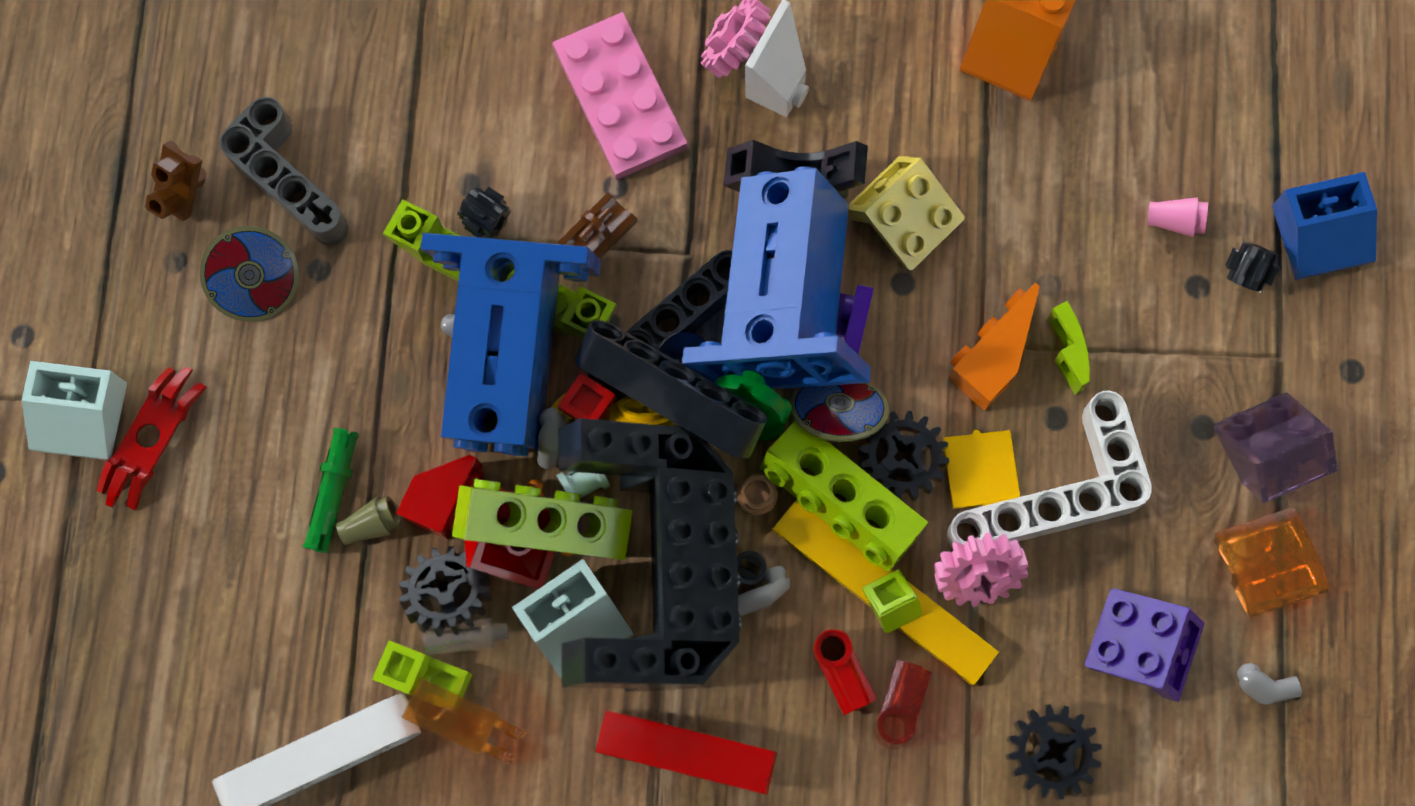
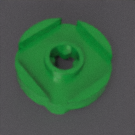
M748 370L744 371L741 376L725 375L715 380L714 383L753 404L766 414L767 422L760 434L759 441L773 440L780 436L791 413L792 405L773 389L765 385V379L760 374Z

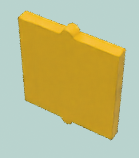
M974 430L969 435L942 438V441L948 442L944 456L949 458L946 470L952 509L986 506L1020 497L1010 430L980 433L979 430Z

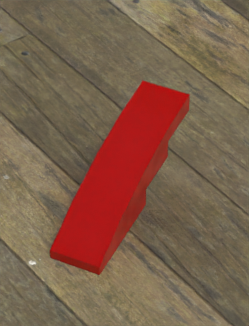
M607 710L604 714L595 749L596 753L764 795H768L778 752Z

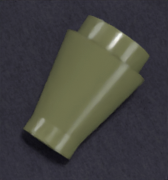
M377 496L348 518L338 522L336 528L341 541L347 546L354 542L393 535L395 529L402 526V519L396 514L398 508L392 498L387 496L381 499Z

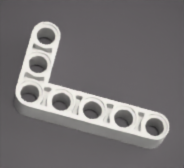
M1101 391L1090 400L1083 410L1082 421L1099 477L963 511L953 519L948 527L947 541L950 547L953 549L952 544L954 542L961 543L962 545L965 544L966 541H963L957 533V526L962 523L973 525L978 532L980 540H982L986 533H991L994 540L1005 534L1009 542L1013 540L1019 542L1130 514L1145 504L1152 492L1151 482L1123 397L1113 391ZM1103 405L1108 407L1113 413V421L1106 422L1098 418L1095 413V406ZM1109 444L1119 445L1125 452V460L1116 461L1112 459L1107 452V446ZM1121 483L1131 484L1136 489L1138 496L1136 501H1129L1122 497L1119 489ZM1081 493H1088L1095 497L1098 504L1096 511H1088L1079 503V495ZM1048 503L1053 505L1058 512L1057 520L1052 522L1044 520L1038 511L1039 504ZM1002 513L1013 515L1018 522L1017 530L1014 532L1003 530L998 524V515Z

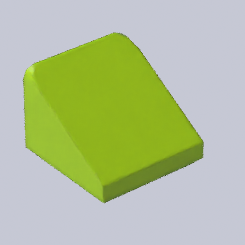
M899 569L862 587L885 633H890L922 616L918 597Z

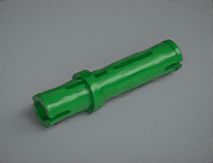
M333 428L326 461L321 463L319 471L322 472V477L306 538L302 545L304 549H312L315 552L325 554L329 553V545L346 480L351 479L353 470L349 468L356 441L359 438V434L351 431V433H348L349 430Z

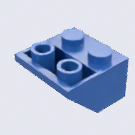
M1365 172L1286 189L1272 205L1295 280L1367 265L1376 261L1377 207Z

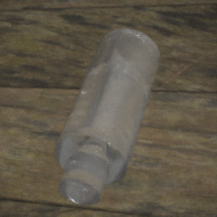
M491 618L473 619L475 626L472 628L462 623L459 625L458 635H454L449 627L444 629L441 637L436 636L433 626H431L428 631L422 632L425 654L434 655L494 648L495 641L509 640L508 623L493 624Z

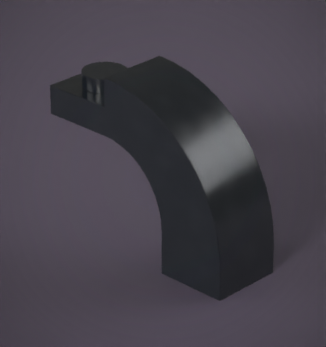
M751 140L727 149L724 187L740 192L741 177L757 176L758 173L764 171L775 173L794 171L798 167L805 166L817 168L843 198H847L850 188L865 184L868 146L854 141L827 151L795 153L779 150L756 140Z

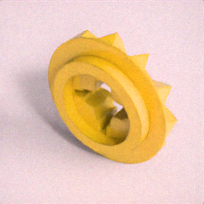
M629 396L613 403L609 408V421L673 426L671 420Z

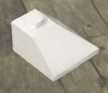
M782 0L745 65V98L787 118L793 106L797 108L801 106L809 86L805 85L806 67L790 2Z

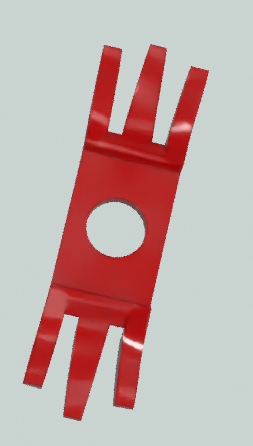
M185 367L173 378L176 371L167 368L148 389L145 403L114 455L109 460H106L101 472L96 491L105 494L109 487L105 505L111 508L114 507L125 485L133 476L128 492L127 507L136 510L142 491L154 475L153 469L181 421H185L192 404L207 388L198 382L176 402L181 389L193 371L192 369ZM147 425H154L160 432L158 442L152 447H142L138 442L139 431Z

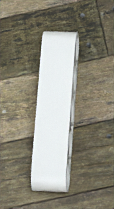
M398 694L214 779L212 784L221 806H270L419 736L421 730L406 694Z

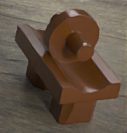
M173 141L163 144L160 160L153 163L151 175L155 186L153 193L147 195L145 208L161 219L171 214L181 221L190 218L196 189L202 187L206 180L207 173L202 168L203 160L182 152Z
M607 192L589 211L586 210L581 215V219L558 241V244L588 247L601 259L637 223V218Z

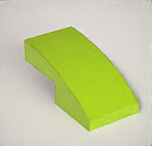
M1065 301L1052 309L1047 321L1064 347L1054 362L1073 393L1077 395L1084 390L1090 380L1089 357L1080 324L1069 302Z
M389 640L372 680L457 713L473 674Z

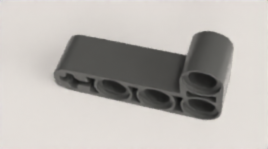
M272 97L256 99L224 130L219 141L221 150L240 173L319 242L325 245L340 243L348 234L349 226L338 206L276 152L292 132L290 118L276 99ZM277 116V119L271 125H263L267 118ZM246 143L249 144L246 151L236 154L239 146ZM278 168L275 175L270 178H263L264 173L268 169ZM306 192L303 200L291 203V199L296 193ZM319 211L331 223L328 225L323 222L320 223L315 215Z

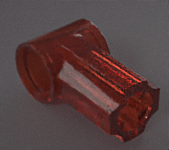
M896 661L878 719L874 726L875 737L882 746L888 749L902 748L914 735L916 722L932 675L931 671L911 662ZM889 717L901 719L906 727L905 736L898 739L888 736L884 731V720Z

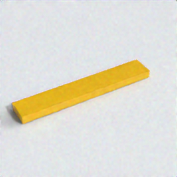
M797 499L773 528V532L870 608L871 606L862 587L894 572L892 569L888 573L881 566L870 563L860 549L849 540L838 537L831 530L829 524L815 513H810L802 508ZM909 583L918 597L922 616L898 629L964 681L974 686L999 651Z

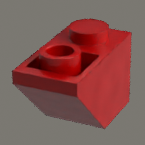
M469 454L414 475L396 514L404 521L448 540L453 531L459 486L474 487L475 479L483 480L484 472L481 471L483 465L476 457Z

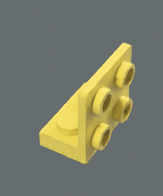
M899 156L849 203L848 215L851 219L871 224L907 270H913L965 219L963 213L924 161L917 157Z

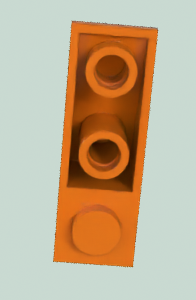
M1036 282L1027 292L1022 288L1017 290L1005 304V307L1008 309L1005 315L1000 320L993 316L977 334L982 339L972 349L965 345L950 361L954 368L948 379L984 411L1005 391L1018 373L1040 288Z

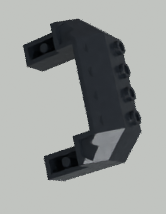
M580 418L559 428V471L620 475V491L650 493L653 634L632 639L584 637L561 643L562 688H625V692L676 690L704 685L740 642L739 632L742 626L741 615L738 612L740 574L737 570L736 558L739 535L735 528L737 491L734 487L733 472L705 440L683 427Z

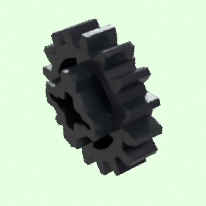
M893 411L890 413L888 424L885 423L878 432L864 438L870 445H861L858 454L868 457V459L862 461L859 467L864 471L870 470V476L888 490L894 491V495L901 499L903 493L908 492L911 500L916 501L919 493L918 489L921 488L929 495L934 489L930 480L941 482L945 476L937 468L947 467L949 464V458L940 455V453L947 449L948 442H937L936 438L941 429L939 426L931 430L927 429V416L921 418L919 422L913 421L912 411H908L904 420H899L898 415ZM899 431H908L916 435L914 437L901 435ZM881 441L882 447L886 451V457L878 464L876 449ZM929 448L931 463L928 471H926V466L921 461L922 454ZM897 449L902 453L907 451L912 453L909 463L905 459L899 462L895 459L898 452ZM893 475L906 477L909 482L896 481L891 479Z
M449 546L446 555H440L437 548H432V558L427 560L422 555H418L417 561L419 566L417 568H405L409 580L399 582L400 590L404 594L399 597V601L403 610H406L405 614L411 624L417 622L421 632L425 633L433 626L436 636L441 637L444 629L450 627L453 634L458 635L460 624L465 623L470 628L475 626L472 619L474 613L482 616L486 614L482 602L491 601L492 599L488 588L491 585L488 573L466 567L465 551L460 556H457L454 546Z
M1051 704L1044 705L1041 717L1034 709L1027 712L1028 724L1021 720H1017L1014 723V726L1020 732L1019 736L1007 737V742L1016 746L1014 752L1006 755L1007 760L1017 761L1018 767L1011 772L1012 776L1024 775L1027 779L1022 788L1030 790L1035 785L1038 786V797L1042 799L1047 797L1050 790H1053L1056 800L1064 799L1065 788H1068L1073 795L1080 794L1081 788L1078 782L1082 781L1086 784H1092L1094 779L1088 773L1089 768H1100L1102 764L1092 758V752L1101 750L1102 745L1091 743L1089 739L1097 730L1095 727L1083 729L1081 724L1085 716L1082 713L1073 719L1069 718L1068 706H1062L1058 714H1054ZM1048 723L1063 725L1070 729L1072 733L1068 735L1056 733ZM1033 733L1032 737L1035 740L1032 755L1026 757V743L1030 734ZM1047 742L1052 746L1069 743L1058 754L1060 762L1056 759H1046L1038 762V759L1043 757L1045 752L1050 749ZM1081 747V761L1076 770L1073 759L1076 749ZM1040 769L1052 771L1060 782L1048 781L1038 776L1035 772Z

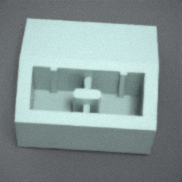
M30 361L21 400L28 449L43 453L109 460L113 453L127 382L109 370Z
M584 559L512 607L561 679V643L584 637L628 639L634 635Z

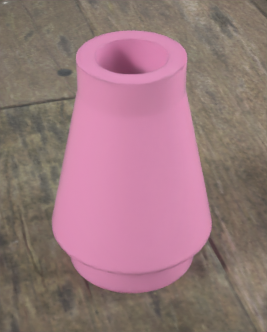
M1198 197L1150 202L1147 226L1160 227L1190 237H1194V233L1205 234L1208 202L1198 201Z

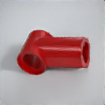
M830 629L821 633L813 643V657L819 664L843 716L877 700L854 653L852 642L848 635L837 629ZM836 638L842 643L844 652L841 659L829 661L824 658L820 649L824 639Z

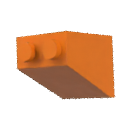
M985 0L960 66V71L1031 101L1062 38L1076 0Z

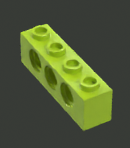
M796 421L767 450L759 468L765 473L771 483L787 490L797 498L802 508L818 515L830 525L831 530L838 537L849 540L863 552V555L870 563L881 566L888 573L915 543L929 523L828 441L808 433ZM801 468H807L815 475H808ZM834 494L844 496L848 502L838 500ZM867 520L876 522L880 529L869 525Z
M475 479L474 487L459 486L452 537L620 560L626 559L633 510L618 508L619 499L594 496L593 504L579 502L580 494L556 490L554 498L540 497L541 488L515 485L514 493L499 491L500 482ZM506 502L510 507V517L507 522L501 525L497 520V510L500 505ZM547 508L550 513V521L547 527L541 530L538 526L537 518L539 513ZM586 514L589 519V526L585 533L580 534L577 529V523L579 518Z

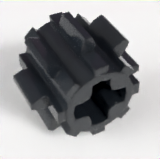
M489 186L485 191L480 187L471 190L466 198L463 199L457 213L459 218L463 220L464 229L478 238H481L483 234L490 239L495 235L497 236L506 225L511 214L510 207L503 200L505 196Z
M1243 241L1240 249H1232L1225 264L1226 268L1230 269L1227 279L1244 288L1262 292L1265 284L1272 286L1280 269L1279 265L1275 264L1278 254L1257 244Z

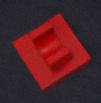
M580 372L557 407L575 421L580 418L602 420L615 401L616 395Z

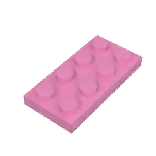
M623 12L552 42L553 49L616 180L688 149L687 141Z

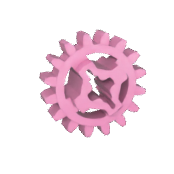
M742 0L739 7L735 5L730 12L722 13L714 22V28L706 39L705 46L708 48L701 55L703 58L701 65L718 78H721L722 75L728 76L732 68L737 70L742 62L748 61L766 29L765 25L771 19V16L768 15L771 10L759 0Z
M986 533L982 540L975 538L973 535L968 536V541L964 545L954 542L952 544L954 551L942 552L940 554L942 561L934 565L939 592H943L945 600L948 601L955 598L956 605L961 606L968 600L971 601L972 607H977L981 600H983V603L994 604L995 599H998L997 596L999 595L1004 598L1010 597L1008 590L1010 588L1020 589L1022 587L1020 579L1028 578L1026 568L1029 567L1024 549L1020 548L1017 540L1009 542L1005 534L994 540L991 533Z

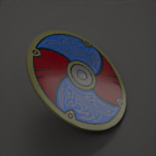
M240 226L223 232L209 244L201 260L200 281L207 299L219 312L236 320L254 322L275 316L290 303L298 286L299 268L292 249L280 236L265 228Z
M871 383L798 387L790 400L792 405L791 414L796 423L808 433L831 441L845 442L867 438L878 432L885 425L889 415V405L886 397Z

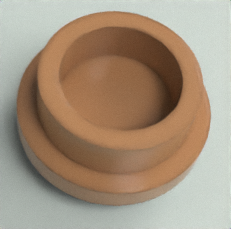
M752 474L740 482L737 488V501L746 513L755 516L764 515L770 512L776 505L778 499L777 487L765 475Z

